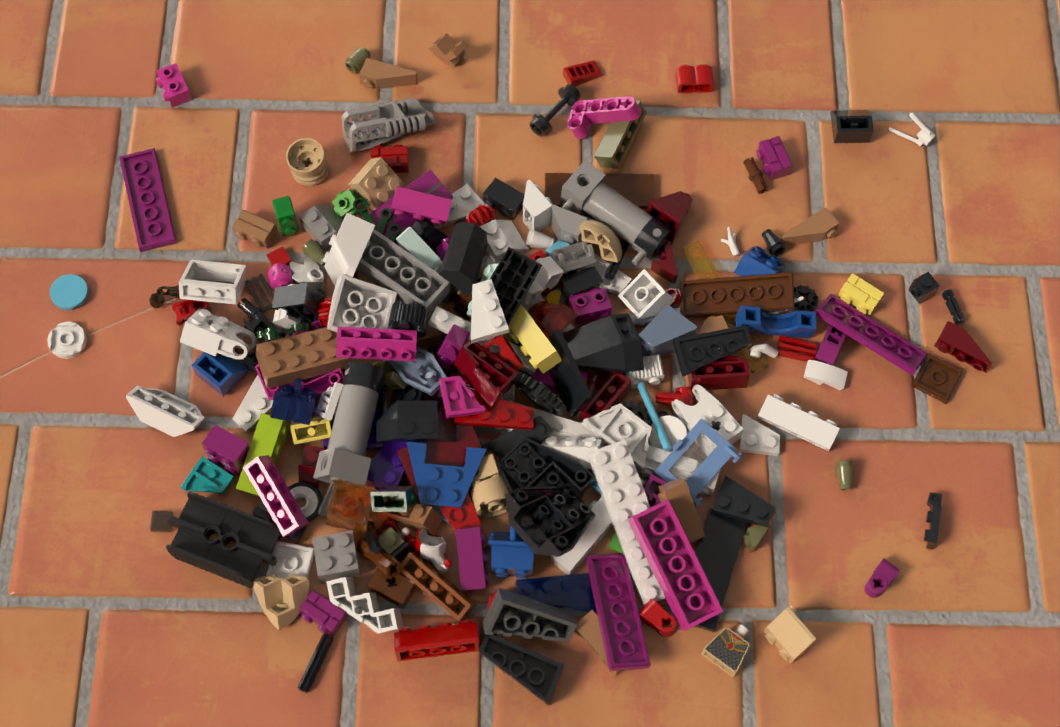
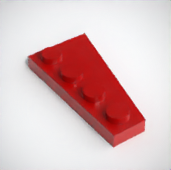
M470 389L478 403L485 407V412L483 414L454 417V424L533 430L534 409L504 399H499L490 407L478 391Z
M468 493L461 508L436 505L454 530L480 527V531H484ZM486 534L485 543H481L482 548L489 545Z

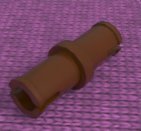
M753 157L747 158L743 161V164L749 173L750 181H753L758 194L766 192L769 188L762 177V171L758 169Z

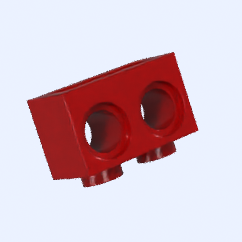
M504 334L492 337L482 344L484 348L502 361H509L512 365L511 368L518 371L523 368V362ZM494 344L499 345L501 351L494 353L490 350V347Z

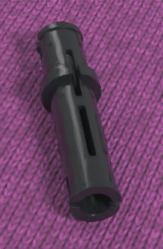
M246 298L241 299L246 306L240 302L237 304V307L247 315L252 313L256 316V320L260 319L264 330L271 327H277V330H282L267 318L259 307L252 305Z

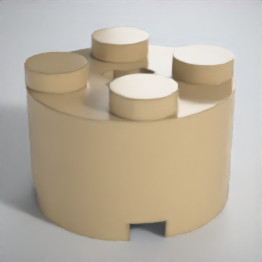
M496 474L484 481L477 480L472 483L473 488L470 491V497L478 517L481 518V515H483L486 519H491L507 512L506 494L510 490L502 474Z

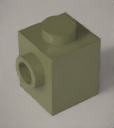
M391 527L379 537L381 550L391 556L405 543V537L398 530L395 532Z

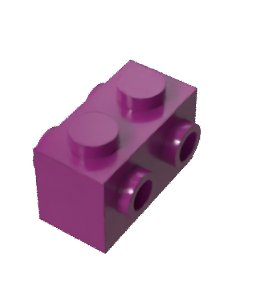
M595 288L590 292H579L569 296V308L574 324L611 315L612 306L606 288Z

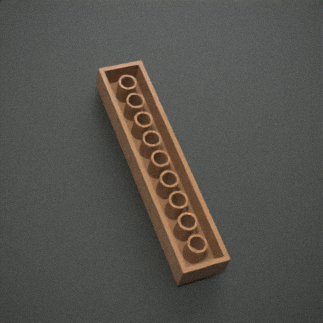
M441 302L437 307L445 310L444 304ZM428 325L426 336L418 338L416 346L421 349L438 346L441 344L442 337L446 333ZM327 327L256 344V357L267 389L324 375L340 368L343 370L346 369L348 362L371 363L379 360L336 357L337 332L328 330Z

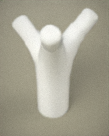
M727 227L728 240L722 238L721 242L726 243L730 247L733 257L739 256L740 252L736 245L737 234L734 233L732 235L731 227Z

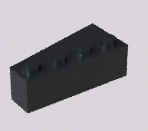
M485 635L479 650L480 655L549 706L564 669V664L495 635Z

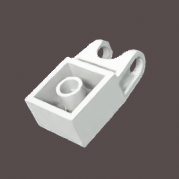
M198 309L185 322L180 342L213 356L221 354L240 360L245 358L248 350L256 345L257 338L253 332L229 321L225 317H218L211 314L208 310ZM243 336H249L252 339V344H246L243 341ZM234 348L243 349L244 353L237 354Z
M696 384L692 389L698 401L696 405L688 406L677 399L672 401L673 410L678 418L684 422L688 433L702 418L731 445L741 438L744 429L725 407L702 386ZM701 433L695 440L696 444L707 456L717 446L704 433Z

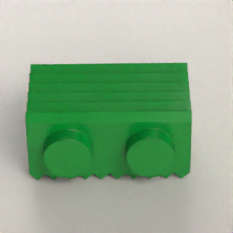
M290 196L273 199L272 203L281 235L292 236L299 232Z

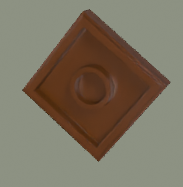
M928 353L911 386L946 404L963 371Z

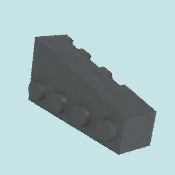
M498 588L483 621L485 635H493V633L502 634L507 637L518 635L530 639L532 637H540L543 640L564 642L570 641L577 626L574 613Z

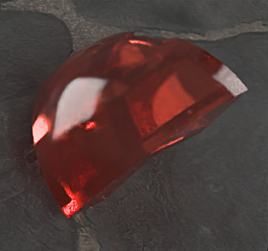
M548 301L537 302L527 311L547 339L551 337L554 331L561 330L562 332L578 316L566 305L561 303L555 305L548 303Z

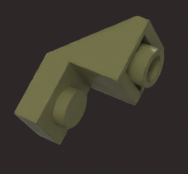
M382 361L372 364L385 371L384 386L391 391L405 389L407 383L403 381L389 362Z
M759 525L747 529L743 539L745 546L749 547L750 553L755 551L769 528Z

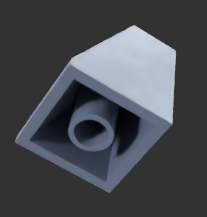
M667 304L639 334L642 356L660 354L662 358L674 353L673 339L696 335L697 326Z

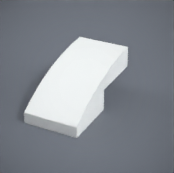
M808 360L803 378L818 385L825 383L837 390H842L845 386L848 371L823 362Z

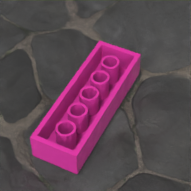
M668 499L627 519L681 631L688 630L723 612Z

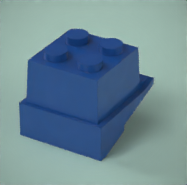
M510 526V532L491 531L488 544L489 550L492 551V574H496L497 578H508V575H516L517 579H528V576H532L535 553L512 526Z

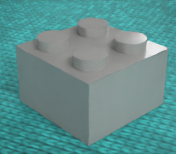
M352 530L312 537L320 583L343 577L360 576L355 537Z

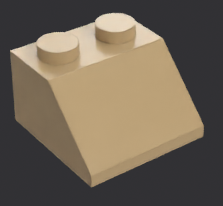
M789 607L773 620L764 631L767 641L771 645L775 644L779 649L780 656L791 664L809 650L816 640L814 635Z

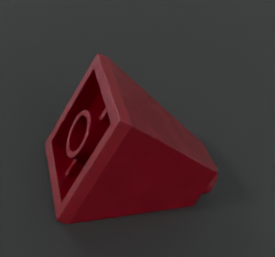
M682 191L651 200L646 212L672 229V233L667 241L671 242V245L678 235L693 200L688 193Z

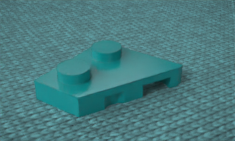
M201 456L180 488L184 491L225 494L235 477Z

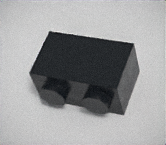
M495 177L483 192V202L499 211L502 216L514 220L523 208L525 194Z

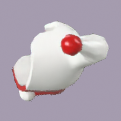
M405 527L402 529L401 533L405 536V540L411 548L416 550L422 559L431 561L440 573L446 572L452 566V560L445 559L444 557L447 545L442 536H433L428 534L426 529L420 528L417 531L416 537H413L410 534L409 528Z

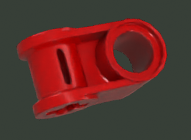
M184 300L174 303L172 309L177 316L176 324L184 326L185 322L200 306L204 305L202 309L211 312L208 302Z
M650 599L639 611L640 619L662 637L672 636L676 626L674 617L665 611L659 603ZM669 623V624H670V628H669V627H666V628L664 629V628H663V624L666 625V624Z

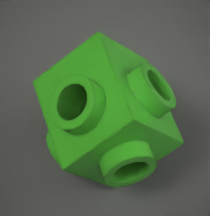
M351 189L340 192L336 195V199L332 201L335 206L334 211L339 217L345 218L346 213L356 216L358 213L354 211L353 202L360 197ZM360 205L358 209H362L364 206Z

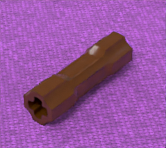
M361 538L357 542V551L366 559H370L377 564L379 569L391 578L399 575L402 564L391 555H387L382 550H379L378 554L370 552L366 538Z

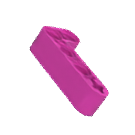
M629 96L578 101L572 106L568 127L577 139H583L589 134L591 124L633 121L641 116L642 110L635 99Z

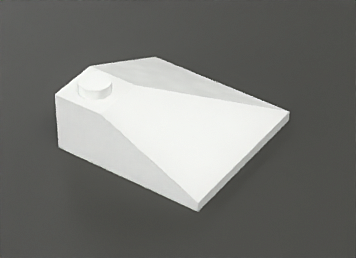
M342 274L335 285L327 329L337 332L338 327L388 329L390 312L397 292Z

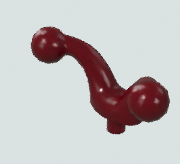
M389 517L388 520L383 521L377 530V535L379 536L386 527H392L395 531L401 532L396 521Z

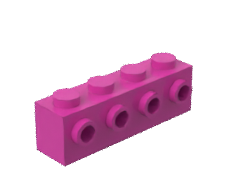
M338 327L336 357L416 361L417 331Z

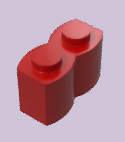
M700 64L695 67L682 65L676 68L675 77L678 93H707L713 91L712 66Z

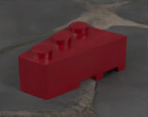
M597 370L589 390L592 397L580 412L581 422L586 418H591L599 412L620 404L631 391V380L619 372Z

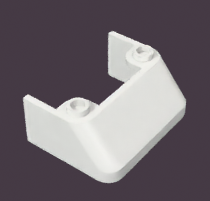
M346 213L337 235H332L329 245L332 246L330 252L327 251L323 258V262H325L324 267L334 286L342 274L353 277L375 227L374 224L349 213Z

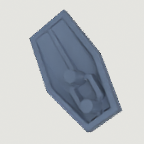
M417 346L416 361L389 360V363L405 383L431 396L440 389V378H446L433 354Z

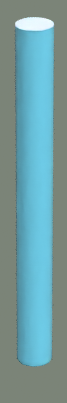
M640 382L637 384L643 402L664 451L671 450V445L644 382Z

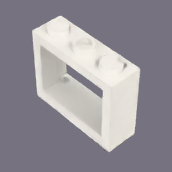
M190 260L179 281L180 299L236 305L247 282L246 265ZM195 279L211 280V281H221V282H231V283H234V284L219 283V282H209V281H199V280H195Z

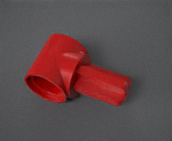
M679 387L674 393L657 392L656 403L672 404V401L677 399L688 406H693L692 388Z

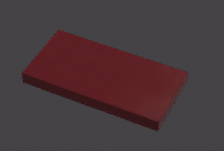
M457 425V442H417L427 443L425 464L463 467L465 465L467 447L482 449L475 430L471 425ZM407 446L397 450V454L410 485L416 487Z

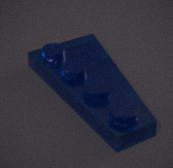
M589 573L519 579L515 581L516 592L519 595L557 608H572L577 611L593 610L597 613Z

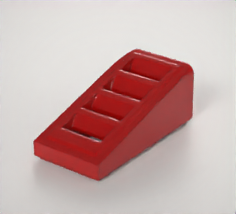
M595 60L563 68V76L567 83L575 87L602 76V72ZM593 67L596 72H592L590 68Z

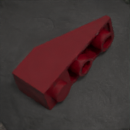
M947 321L934 347L943 353L954 356L958 361L965 362L973 366L974 369L986 373L992 362L965 329Z

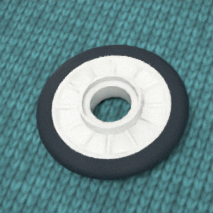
M298 482L290 485L288 488L296 501L300 498L307 501L306 505L300 509L308 522L314 520L319 515L318 511L323 501L320 491L309 483Z

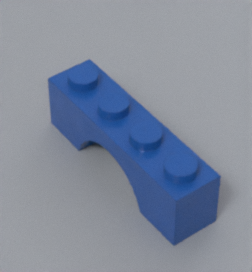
M741 306L735 315L736 327L747 325L749 333L810 338L817 330L816 312L797 310L790 314L772 315L763 312L760 307Z

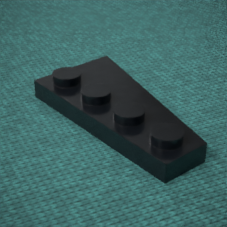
M747 325L675 338L672 341L682 377L752 344Z

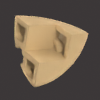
M590 219L579 226L583 242L599 244L602 260L617 263L622 257L620 241L607 225Z
M272 574L253 580L257 599L267 618L278 630L288 626L299 615V608L308 596L309 579L296 574H290L286 578H278L277 574Z

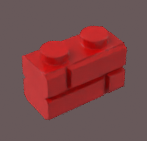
M397 144L393 147L376 146L371 148V159L381 157L395 173L409 172L407 146Z

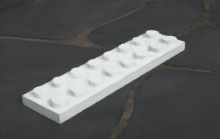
M626 440L587 453L642 605L645 606L650 599L655 601L664 599L665 596L627 520L651 507Z

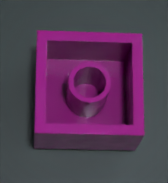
M214 425L202 442L205 450L204 453L208 456L209 461L215 465L221 464L230 474L234 475L236 473L241 475L250 448L249 444L223 428Z

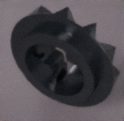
M801 284L798 287H794V299L800 297V295L803 297L808 295L806 301L802 300L795 303V311H813L818 304V296L815 293V289L812 290L808 285L801 286Z

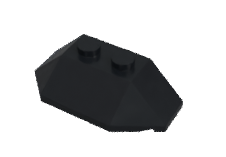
M396 401L376 422V442H457V424H454V418L446 417L445 409L438 401Z

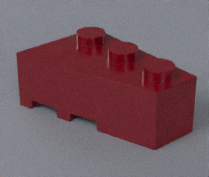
M471 340L461 348L454 362L455 366L490 407L511 389L519 374L479 343L471 344Z
M731 355L688 374L690 388L693 389V386L698 384L706 390L747 388L750 378L747 359Z

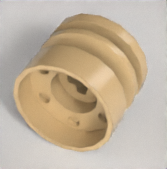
M301 138L289 146L286 152V161L294 180L304 186H315L326 179L329 173V164L319 142L311 138Z

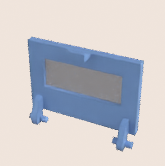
M701 418L683 440L679 439L672 447L674 450L654 472L666 482H671L678 478L685 480L695 502V508H697L704 500L702 497L696 498L699 492L731 456L734 457L732 462L736 463L743 454L739 453L737 455L735 453L737 449Z

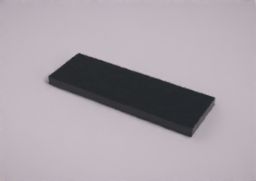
M710 508L703 528L705 537L700 538L695 555L722 608L747 522L715 514L712 508ZM720 614L696 625V627L715 632Z

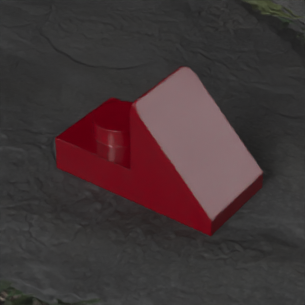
M665 242L663 249L659 252L660 260L652 261L651 270L673 284L676 283L678 274L671 242Z
M305 445L302 464L298 466L299 482L319 487L320 480L313 477L319 453L326 450V448Z

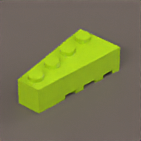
M261 413L244 466L255 458L266 455L270 456L276 466L289 433L290 424L284 419ZM242 469L236 489L259 496L245 470Z

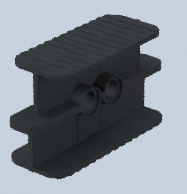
M188 492L187 496L189 499L179 518L170 515L167 520L170 525L179 529L171 545H167L166 549L177 560L234 581L242 586L252 588V581L261 562L263 561L273 566L277 563L276 557L271 555L278 538H282L279 528L264 519L252 516L197 493ZM218 534L215 540H209L210 535ZM230 541H236L235 546L231 548L227 547V544Z

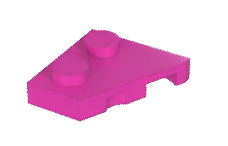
M460 376L440 378L439 384L447 418L483 414L485 412V407L478 403L474 398V393L466 387L465 382Z

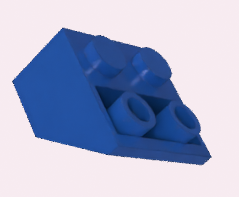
M753 246L743 254L734 273L739 276L779 274L786 264L779 257L770 256L765 253L766 251L763 248Z
M206 352L192 364L195 374L223 397L250 370L248 366L238 359L221 354L213 356Z

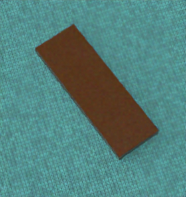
M545 173V197H548L553 205L562 208L563 205L559 203L562 186L573 173ZM605 174L604 183L639 208L648 209L650 201L655 199L654 174Z
M793 272L680 281V291L682 293L680 314L685 318L734 315L741 306L760 307L763 312L795 310Z

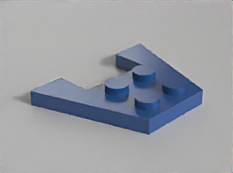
M407 442L420 503L461 508L487 449L467 447L465 467L425 464L427 443Z

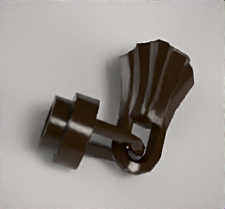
M179 285L159 287L156 293L151 294L149 299L150 305L157 309L162 307L165 303L163 295L180 298Z

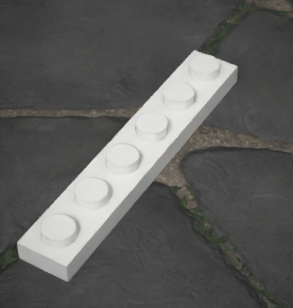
M436 306L428 323L429 326L448 334L452 326L456 324L470 332L467 342L471 340L470 322ZM485 339V340L479 341V342H477V343H479L480 345H482L483 343H485V342L488 341L489 339ZM509 342L523 362V368L520 370L533 376L535 369L529 362V359H531L530 355L526 357L519 346ZM494 344L490 347V350L498 353L501 351L499 345Z

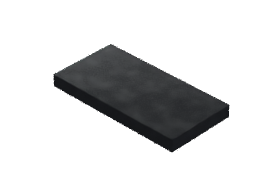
M561 330L554 331L548 340L562 361L548 371L563 403L567 407L569 416L574 417L591 399L592 395Z

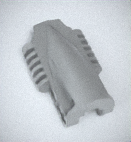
M406 98L404 100L392 101L391 103L386 102L385 104L380 103L379 105L375 104L370 107L349 110L341 118L344 140L350 153L370 149L407 133L425 130L427 126L435 124L433 115L423 108L415 98Z

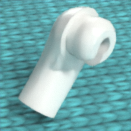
M766 343L754 345L750 349V356L754 359L760 358L763 353L772 358L778 355V350Z

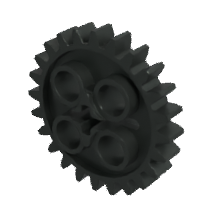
M517 371L519 374L513 384L538 407L542 406L548 412L562 417L567 410L565 404L556 395L551 393V390L545 384L535 381L532 377L525 373L523 374L521 371Z

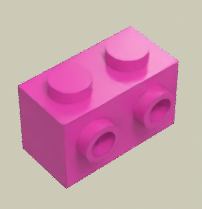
M177 63L156 70L158 78H156L159 88L164 89L162 95L165 102H170L172 108L192 100Z

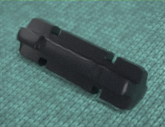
M951 289L943 291L942 296L947 301L946 305L951 316H954V323H963L965 317L961 313L962 310L957 299L953 297L955 296Z

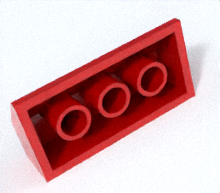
M465 620L457 625L442 623L439 627L433 628L430 625L420 626L417 630H411L410 628L399 629L398 632H394V648L397 661L479 651L476 622L472 623L471 620Z

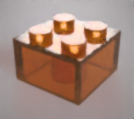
M335 480L326 517V525L366 533L372 509L370 492L374 491L375 487Z

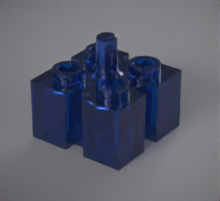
M295 378L294 386L285 384L280 386L274 394L270 418L285 421L292 420L296 423L310 425L315 416L318 393L309 388H303L301 391L303 379Z

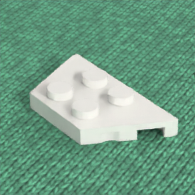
M621 403L582 421V425L608 445L626 440L634 464L641 470L645 467L652 427Z

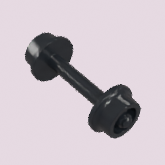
M567 84L565 87H561L558 90L561 100L544 117L540 114L532 116L533 120L529 126L536 135L542 137L546 133H550L552 126L549 121L566 104L573 106L578 102L581 94L575 86Z

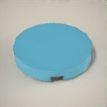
M73 274L57 278L50 288V298L55 306L61 310L69 311L73 310V308L81 307L89 295L88 286L83 278Z

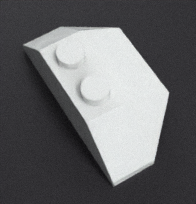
M136 386L126 395L127 401L141 422L170 436L176 437L193 431L204 421V416L196 405L164 390Z

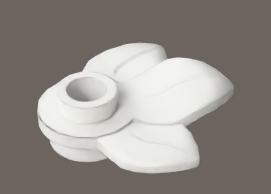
M307 257L304 265L290 262V269L294 273L292 278L299 283L307 282L312 285L322 284L324 280L323 272L314 260Z

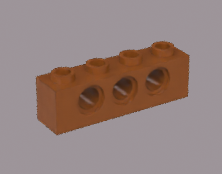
M410 552L401 563V572L456 620H465L477 605L431 564L422 559L417 552Z

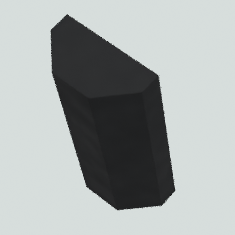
M459 222L454 227L439 271L440 276L467 296L472 294L473 284H476L488 246L486 231L475 223Z
M510 247L507 248L490 277L507 325L511 322L542 267L540 263Z

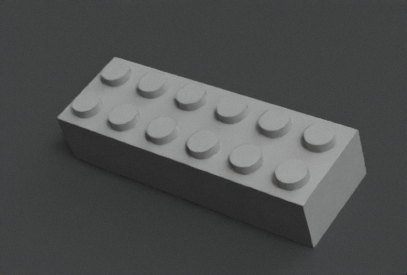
M375 229L373 230L356 271L376 285L397 292L396 298L402 301V303H409L410 305L413 302L422 303L430 315L436 306L450 293V282Z

